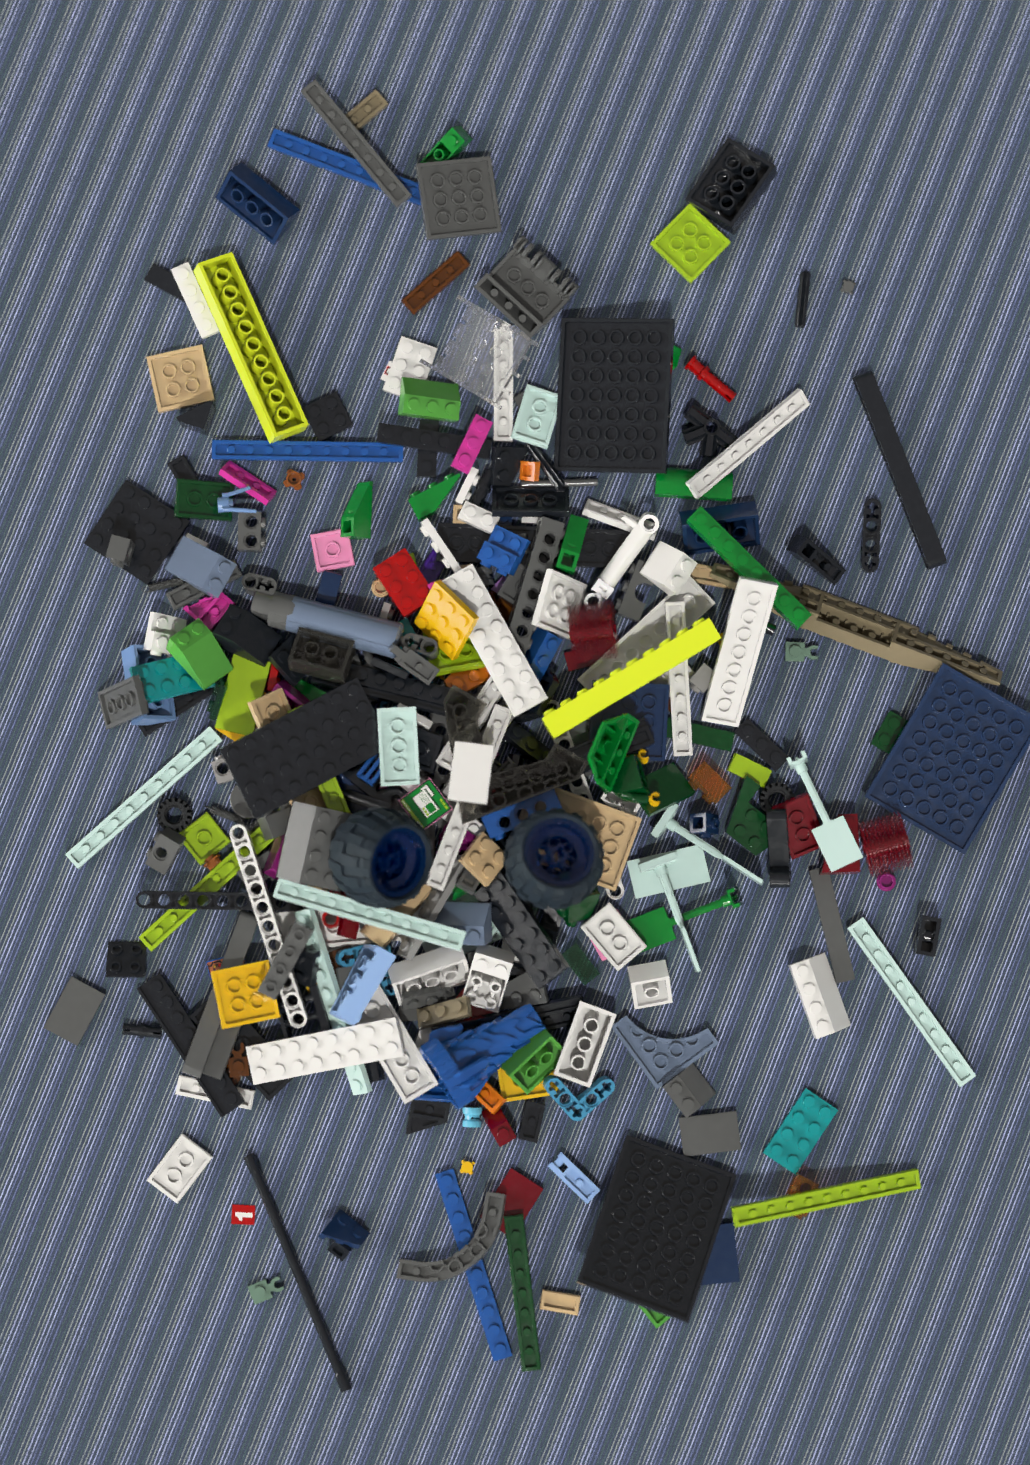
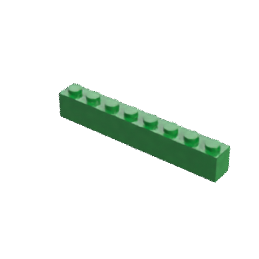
M701 506L687 519L686 524L740 576L778 584L772 607L795 630L812 615Z

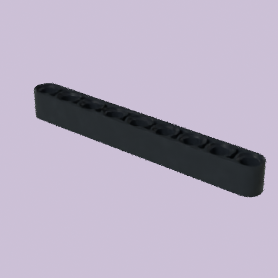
M141 891L135 899L136 904L144 909L253 910L248 892ZM269 893L274 911H298L307 908L304 906L298 908L294 903L287 901L284 907H277L275 903L276 898H273L274 893ZM147 894L150 897V902L147 905L140 904V895ZM166 894L169 896L170 901L167 905L159 904L158 898L160 895ZM181 895L189 897V903L185 906H181L178 903V898ZM201 895H206L209 899L208 904L205 906H200L197 902L198 897ZM221 895L228 898V903L225 906L217 904V898ZM239 896L247 898V904L244 907L237 905L236 900ZM266 904L264 907H258V909L262 911H267L268 905Z

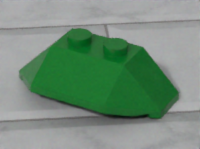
M628 713L601 723L587 757L597 785L608 792L612 791L640 722Z

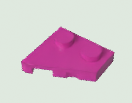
M221 592L218 598H203L196 604L185 606L183 610L195 620L199 618L213 632L229 605L233 604L236 606V604Z

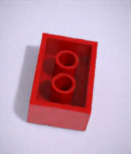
M403 548L373 568L374 574L404 619L422 608L430 589L427 586L428 582L406 548Z

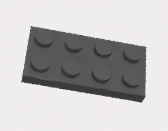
M140 675L132 676L97 692L106 730L149 713L148 702L143 691L144 685Z

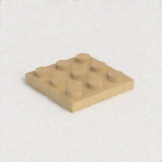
M202 344L146 357L159 413L204 404L210 400L211 402L215 401Z

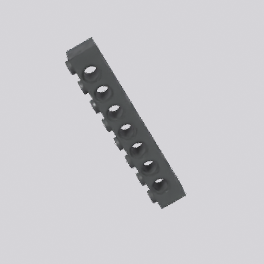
M544 516L538 520L507 623L524 656L532 645V631L535 632L537 626L531 623L546 570H554L553 561L560 552L558 545L560 540H563L566 529H563L565 523ZM545 535L551 536V545L545 542ZM540 553L546 555L547 560L545 563L539 560ZM535 571L541 574L540 581L534 579L533 574ZM530 589L533 590L536 594L534 600L528 597V591ZM523 608L529 609V618L523 616ZM518 626L524 628L525 633L523 636L517 634Z

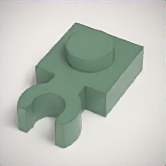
M785 642L784 661L804 662V657H808L810 660H817L818 656H812L810 651L818 649V646L811 645L805 648V642Z
M280 1276L274 1277L271 1283L263 1279L248 1286L255 1305L272 1298V1291L280 1292L285 1288L284 1286H275V1281L280 1280Z

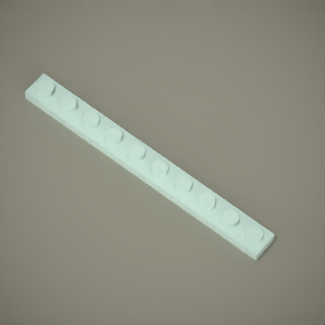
M209 726L65 855L77 869L81 868L223 740Z
M278 878L273 898L460 952L466 936V931L386 908L369 907L359 904L348 897Z
M305 908L295 911L294 913L298 921L314 929L305 947L320 951V957L316 958V964L319 966L316 974L317 984L331 1027L336 1029L351 1026L329 1014L340 992V988L315 910ZM364 1064L344 1067L353 1095L372 1091Z
M864 917L847 927L850 934L959 1087H962L976 1077L973 1070Z

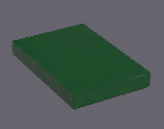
M177 478L174 517L232 522V512L218 513L217 497H222V493L234 491V484Z
M674 762L646 775L650 790L648 796H651L654 792L659 793V798L652 799L660 801V804L656 807L651 806L649 802L647 804H639L648 817H651L693 796L695 791Z

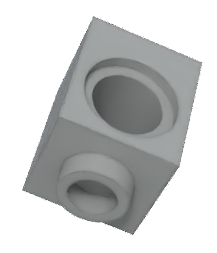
M703 663L689 680L691 684L689 687L697 694L699 692L704 694L709 688L713 670Z
M222 755L214 757L215 761L211 762L217 783L221 785L233 781L234 778L230 770L225 774L219 772V766L225 763Z

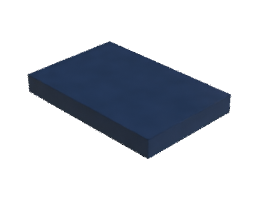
M733 1222L720 1224L701 1286L740 1282Z

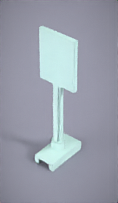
M803 750L801 751L802 758L795 757V761L792 762L791 758L788 757L786 758L790 770L795 769L797 774L801 776L823 822V825L811 831L830 871L833 872L863 858L844 816L830 820L807 772L806 763L808 762V757Z
M677 804L666 809L651 832L652 836L659 839L666 828L672 832L675 831L760 886L764 883L761 878L680 826L679 822L673 819L679 808Z
M676 852L639 864L640 872L655 870L657 877L659 876L675 922L680 927L679 929L695 972L701 971L666 874L668 871L665 865L678 859Z

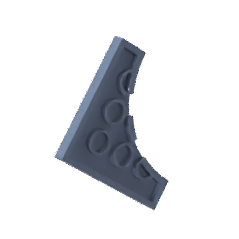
M627 1015L612 1026L616 1035L656 1089L660 1088L719 1044L708 1028L689 1037L669 1039L657 1037L643 1031Z

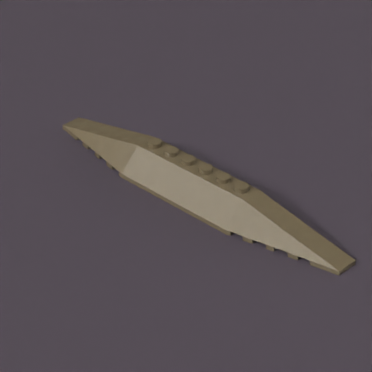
M714 562L710 577L734 591L736 590L740 575L731 566ZM788 580L779 582L812 614L800 626L802 629L810 630L821 636L831 638L837 642L847 644L855 649H860L902 666L937 673L941 664L944 663L974 681L997 686L1001 683L1003 671L982 660L979 663L971 659L972 655L966 652L962 654L954 650V646L949 643L944 645L938 642L936 636L930 633L927 636L919 632L920 628L808 585L803 584L800 587L793 585V582ZM772 607L771 612H773V613H775L776 615H778V616H780L781 618H783V617Z

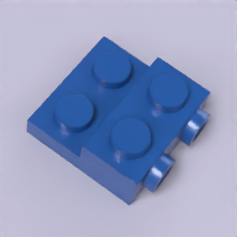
M495 525L488 542L484 541L477 558L481 560V565L489 569L492 565L497 568L496 572L507 576V574L514 576L531 541Z

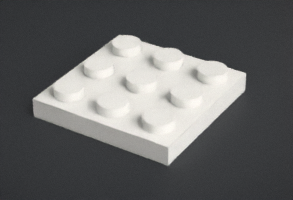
M547 569L531 624L569 639V625L571 623L569 622L571 619L569 615L572 606L573 611L575 608V614L577 615V607L579 613L587 584L553 569Z

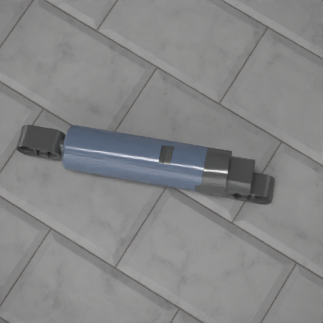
M247 573L242 578L245 592L254 596L251 613L257 618L267 620L269 627L393 659L396 655L388 649L392 643L402 648L404 645L408 647L411 642H414L409 648L426 660H434L439 655L438 645L434 639L413 633L403 636L404 625L400 622L279 592L276 581L270 577ZM251 581L256 582V584L253 587L247 586V584ZM428 646L435 648L432 652L425 651Z

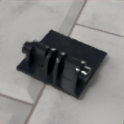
M108 941L105 977L144 978L146 976V945L143 942Z

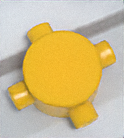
M463 1159L461 1161V1170L459 1171L472 1175L475 1162Z

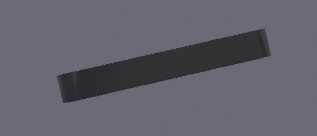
M874 498L867 500L863 507L860 565L861 569L868 574L875 572L879 566L882 507L880 501ZM871 503H874V506L878 508L874 510L873 516H878L877 518H866V515H871V509L867 508ZM869 521H873L877 525V529L874 532H870L866 528V524ZM868 540L875 542V550L870 551L866 549L865 544ZM865 553L869 555L876 554V557H871V562L875 563V566H872L871 569H868V566L864 564L869 560V556H865Z

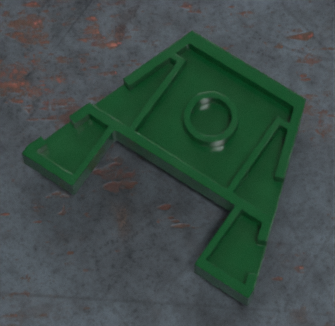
M746 775L725 832L756 856L769 847L767 817L749 803L761 786Z

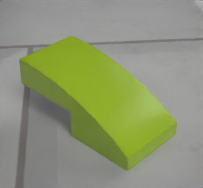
M734 753L727 768V771L743 779L747 775L762 788L765 787L772 770L737 753Z

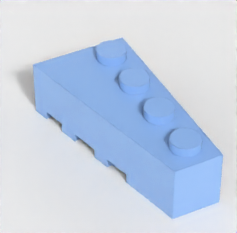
M364 944L329 1014L350 1025L358 1023L364 1009L396 956L377 945Z

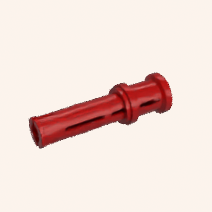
M696 355L684 367L685 370L688 369L696 375L698 381L703 380L728 403L737 395V393L710 372L708 365L705 366L697 360Z

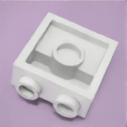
M150 612L143 650L150 651V655L161 657L162 654L167 655L166 658L173 657L166 649L169 638L185 628L187 620Z

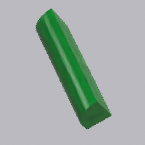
M667 467V474H656L654 497L731 502L733 472L727 474L703 496L697 499L694 498L686 482L701 469Z

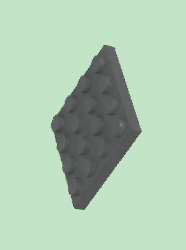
M491 156L417 163L415 165L426 241L502 232Z

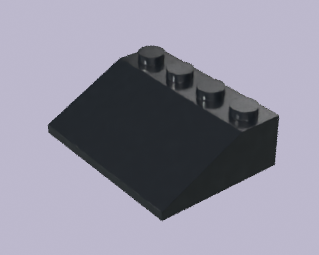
M728 137L685 200L718 226L735 235L777 175L776 166Z

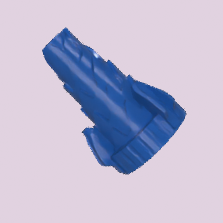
M527 1004L504 1018L498 1017L492 1022L482 1024L474 1030L471 1029L462 1033L464 1028L461 1023L430 1032L429 1040L422 1044L419 1050L441 1089L453 1106L459 1110L475 1100V1097L486 1084L489 1077L498 1071L502 1064L513 1056L514 1052L530 1043V1038L543 1031L545 1026L532 1005Z

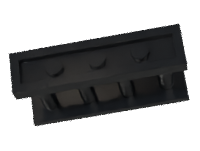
M318 984L309 987L310 991L307 994L302 995L304 1002H314L316 1008L314 1012L308 1013L307 1022L315 1019L320 1022L321 1028L316 1032L331 1030L332 1027ZM281 995L276 998L280 1014L279 1021L284 1038L293 1037L290 1029L292 1025L289 1019H287L285 1006ZM297 997L288 999V1002L292 1005H296L298 1003ZM303 1015L295 1017L294 1021L302 1023L304 1021Z

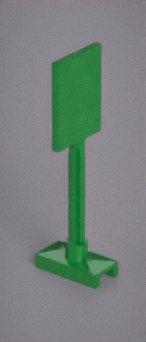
M737 887L726 890L727 894L721 896L719 900L681 914L683 922L722 906L725 908L732 905L734 909L743 905L742 901L736 902L735 899L738 898V895H733V892L738 890ZM664 906L626 921L647 945L641 952L677 939L672 928L677 923L674 917H668Z

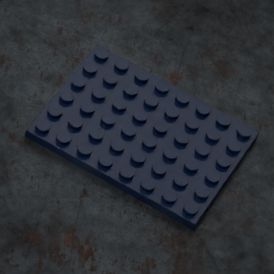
M942 663L864 794V797L892 813L895 812V815L965 854L1030 745V713Z

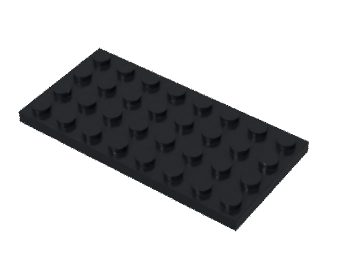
M356 677L224 746L219 751L254 818L257 819L379 754L378 719Z

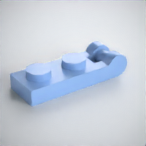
M560 1152L557 1155L558 1158L551 1162L548 1167L588 1204L600 1189ZM565 1163L568 1167L562 1172L559 1167Z

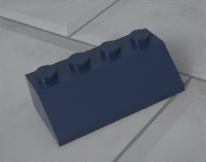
M242 162L229 171L215 197L273 245L277 243L292 225L300 209Z
M755 501L703 508L742 547L760 545L759 514ZM697 509L679 512L682 543L686 555L714 552L686 524L687 519Z

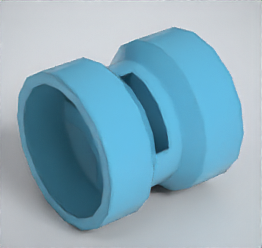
M463 1107L465 1118L462 1127H482V1121L480 1120L482 1107Z

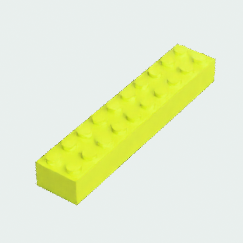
M233 252L198 263L193 272L269 444L304 432L309 425Z
M704 618L699 619L692 624L693 628L690 630L687 627L676 634L675 639L671 640L669 637L659 644L660 648L647 650L642 654L643 658L640 660L637 657L626 664L627 667L625 669L617 668L609 674L610 678L597 680L592 684L594 687L590 690L586 687L576 694L577 697L571 700L569 697L559 704L560 708L556 710L551 708L544 712V717L541 721L553 740L719 641L721 636L710 618L706 620Z

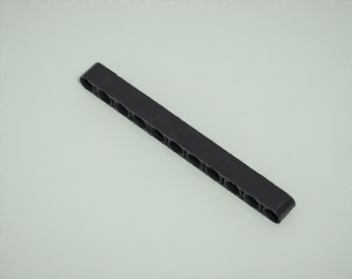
M871 370L853 377L854 386L924 564L928 570L946 564L947 561L875 376Z

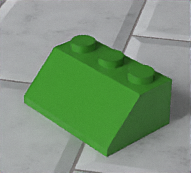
M402 377L398 415L451 423L459 421L461 400L458 384Z
M544 1029L530 1038V1043L514 1052L513 1056L503 1063L501 1068L528 1095L556 1068L563 1047Z

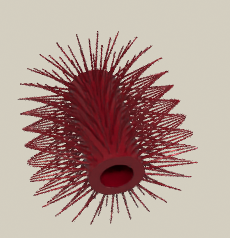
M602 603L601 609L599 605L598 611L595 609L596 612H594L593 616L591 613L593 612L592 604L590 611L588 606V612L582 617L584 604L582 611L580 605L579 613L577 607V615L574 616L573 620L571 617L573 616L572 606L569 615L571 617L569 620L571 622L569 625V639L571 640L570 644L572 643L574 649H577V652H575L577 661L579 654L581 660L582 654L584 659L585 653L587 657L589 652L590 654L592 653V660L593 653L595 658L596 652L598 654L601 647L603 652L601 651L602 659L604 652L606 657V651L609 647L611 650L610 659L612 652L614 657L617 648L614 644L617 643L615 640L618 636L617 631H619L616 627V620H613V616L615 618L614 605L613 615L609 613V610L611 611V604L610 607L607 605V608L604 605L605 612L603 613Z
M893 816L896 819L885 817L886 821L877 819L883 821L884 823L882 824L870 820L869 822L876 824L866 823L869 825L866 827L858 824L860 826L858 831L861 832L859 837H862L860 839H862L861 844L864 858H866V863L868 862L869 864L868 869L872 872L875 871L882 874V872L876 870L886 871L884 869L886 867L894 869L888 867L889 865L902 868L899 865L910 866L902 862L914 864V862H911L913 861L911 859L913 856H910L912 851L909 849L911 845L906 830H904V824L901 822L902 818Z

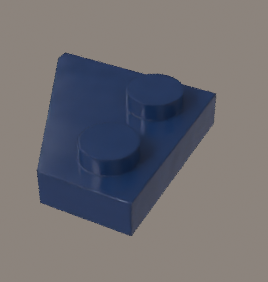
M340 1209L319 1237L322 1239L328 1237L334 1239L335 1243L346 1244L349 1247L359 1249L370 1232Z

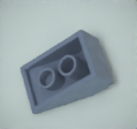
M182 536L164 569L210 597L218 598L237 564L205 546Z

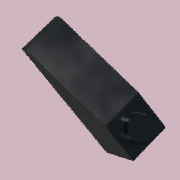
M796 534L786 548L796 559L832 585H836L846 571L808 537Z

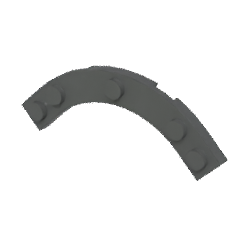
M486 1192L479 1227L473 1239L460 1251L447 1259L433 1262L399 1259L396 1278L416 1282H439L454 1278L472 1268L486 1255L499 1233L507 1195Z

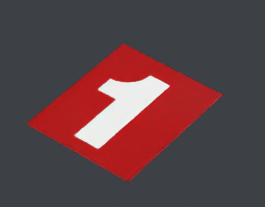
M232 1204L231 1224L254 1225L255 1205Z

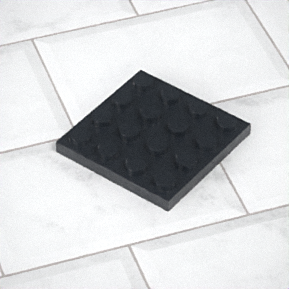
M126 480L84 544L105 557L112 534L131 539L136 545L130 566L124 565L122 569L148 585L190 524V521L186 518L174 517L172 509Z

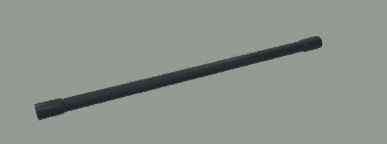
M254 1153L243 1157L249 1173L253 1177L332 1366L341 1393L348 1391L352 1386L346 1372L343 1370L264 1181Z

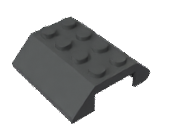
M523 235L513 245V249L490 274L486 273L474 288L531 339L570 301L579 289V286L574 281L569 284L571 281L570 277L565 278L559 286L556 280L563 271L559 268L553 274L557 266L547 256L540 260L543 255L541 251L537 252L531 260L528 255L535 245L530 243L526 247L529 240Z
M292 801L276 877L301 884L342 891L332 878L333 872L329 868L328 859L330 858L331 850L329 847L339 825L346 822L348 816L353 813Z

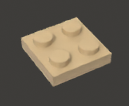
M482 831L478 833L458 861L486 887L490 885L504 866V851Z

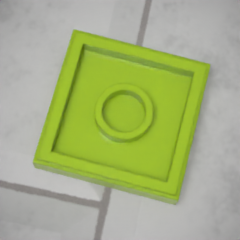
M208 812L204 813L179 833L187 838L184 845L200 866L206 863L205 860L210 855L217 854L231 842Z

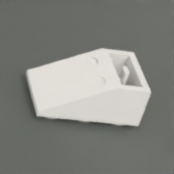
M488 944L477 946L463 992V996L470 997L471 1005L498 1013L515 958L513 952Z

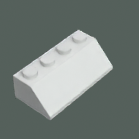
M441 947L414 956L412 960L406 959L395 962L387 972L398 1004L401 1006L402 992L437 985L440 988L456 987L467 982L470 971L463 949L460 952L447 947Z
M825 952L788 965L815 1039L851 1026Z
M580 1001L553 1074L590 1088L617 1014Z

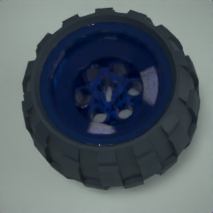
M374 807L348 816V820L341 823L337 828V833L334 839L331 840L329 847L331 849L330 858L328 859L329 868L333 872L332 878L336 885L352 900L373 908H392L406 904L407 900L411 898L414 899L420 893L423 885H426L431 866L433 865L432 844L430 838L425 834V829L412 817L402 811L386 807Z
M552 808L550 811L540 810L530 814L526 819L519 822L506 841V848L503 852V865L507 870L505 875L509 885L514 886L517 890V895L523 901L528 900L533 903L534 907L540 909L548 907L560 910L579 904L597 887L603 874L604 848L602 842L597 838L598 832L592 824L588 825L581 815L575 812L572 814L567 813L564 809ZM539 850H545L546 854H540ZM556 852H558V853H557V855H558V856H557L558 860H556V862H555V861H554V860H555V855H554V854H555ZM541 863H546L548 868H543ZM554 869H560L561 874L555 873Z

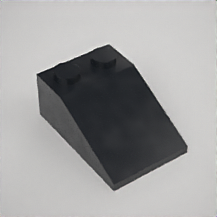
M233 604L229 605L213 632L215 639L222 649L263 667L267 665L269 661L267 658L275 651L282 639L280 634L249 611Z

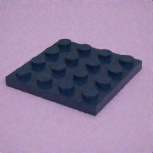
M647 683L590 718L589 740L596 737L601 723L605 720L625 713L630 714L637 720L644 717L655 744L644 748L647 752L642 757L649 756V761L665 762L670 685Z

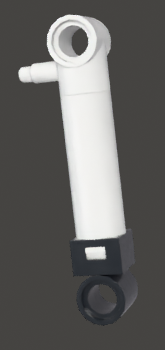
M643 513L638 522L626 514L623 515L622 520L633 529L602 573L594 580L591 585L592 590L585 593L584 606L587 610L588 606L589 611L591 609L588 599L592 596L597 597L599 600L598 605L595 604L593 612H595V609L598 611L599 605L600 608L602 607L603 598L606 600L609 598L616 584L652 534L658 529L659 521L654 513ZM651 518L654 520V525L646 527L644 521Z

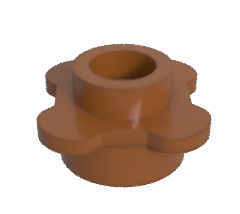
M289 469L283 484L285 487H293L298 491L302 488L301 483L305 479V475L302 472L298 473L293 469Z
M210 855L205 860L204 868L206 867L210 871L222 862L220 859L221 855Z

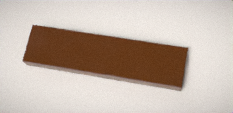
M456 251L405 296L401 302L415 315L469 268L470 263L459 251Z

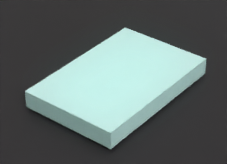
M527 384L510 438L547 449L557 418L558 394Z

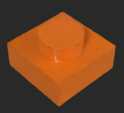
M521 461L519 480L539 481L540 462Z

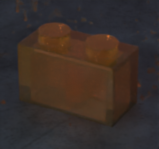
M705 761L687 778L689 780L688 783L695 791L699 789L703 793L701 797L709 805L711 803L715 805L732 788Z

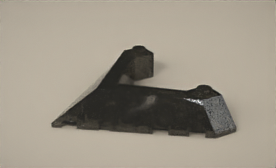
M455 685L451 687L443 701L452 761L455 741L483 744L478 722L487 708L485 702ZM554 743L545 760L491 773L487 805L459 801L462 825L579 780L589 762Z

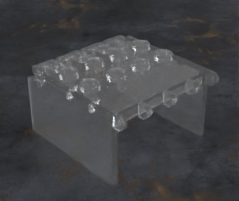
M458 295L457 299L468 307L461 318L466 321V324L458 323L452 336L457 338L456 341L449 339L442 351L447 355L446 358L440 355L434 366L423 359L419 362L501 410L502 406L498 404L499 399L503 393L510 395L511 391L507 390L506 387L513 376L520 378L521 375L516 373V370L523 359L528 362L531 359L526 356L530 346L538 347L539 343L516 327Z

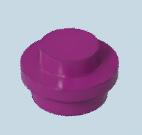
M883 872L878 875L876 883L882 891H890L895 887L896 879L892 873Z

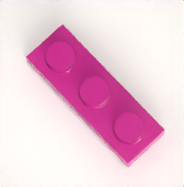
M475 414L452 461V467L467 475L469 474L493 422Z
M231 460L220 469L219 475L238 488L250 486L251 489L245 492L264 505H267L277 493L275 489Z

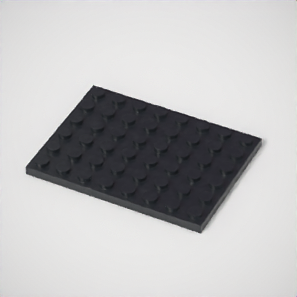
M562 318L554 469L556 471L667 474L674 319Z
M626 1135L576 1283L688 1324L736 1174Z

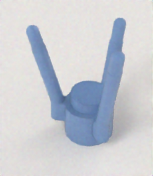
M250 486L222 493V497H217L218 513H256L262 511L233 507V499H229L230 496L250 490Z

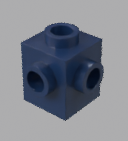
M701 810L699 813L690 814L691 834L699 835V838L703 839L719 834L720 822L718 815L711 814L710 810Z

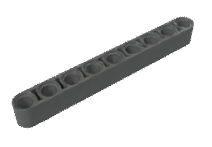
M245 910L241 911L219 970L243 965L244 958L247 955L258 925L255 914ZM214 987L210 993L182 1068L183 1073L197 1078H201L221 1024Z

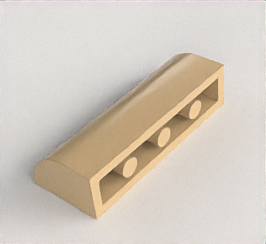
M424 884L420 893L414 899L407 900L406 904L386 909L413 916L428 898L432 888ZM367 924L359 931L372 943L383 949L398 934Z

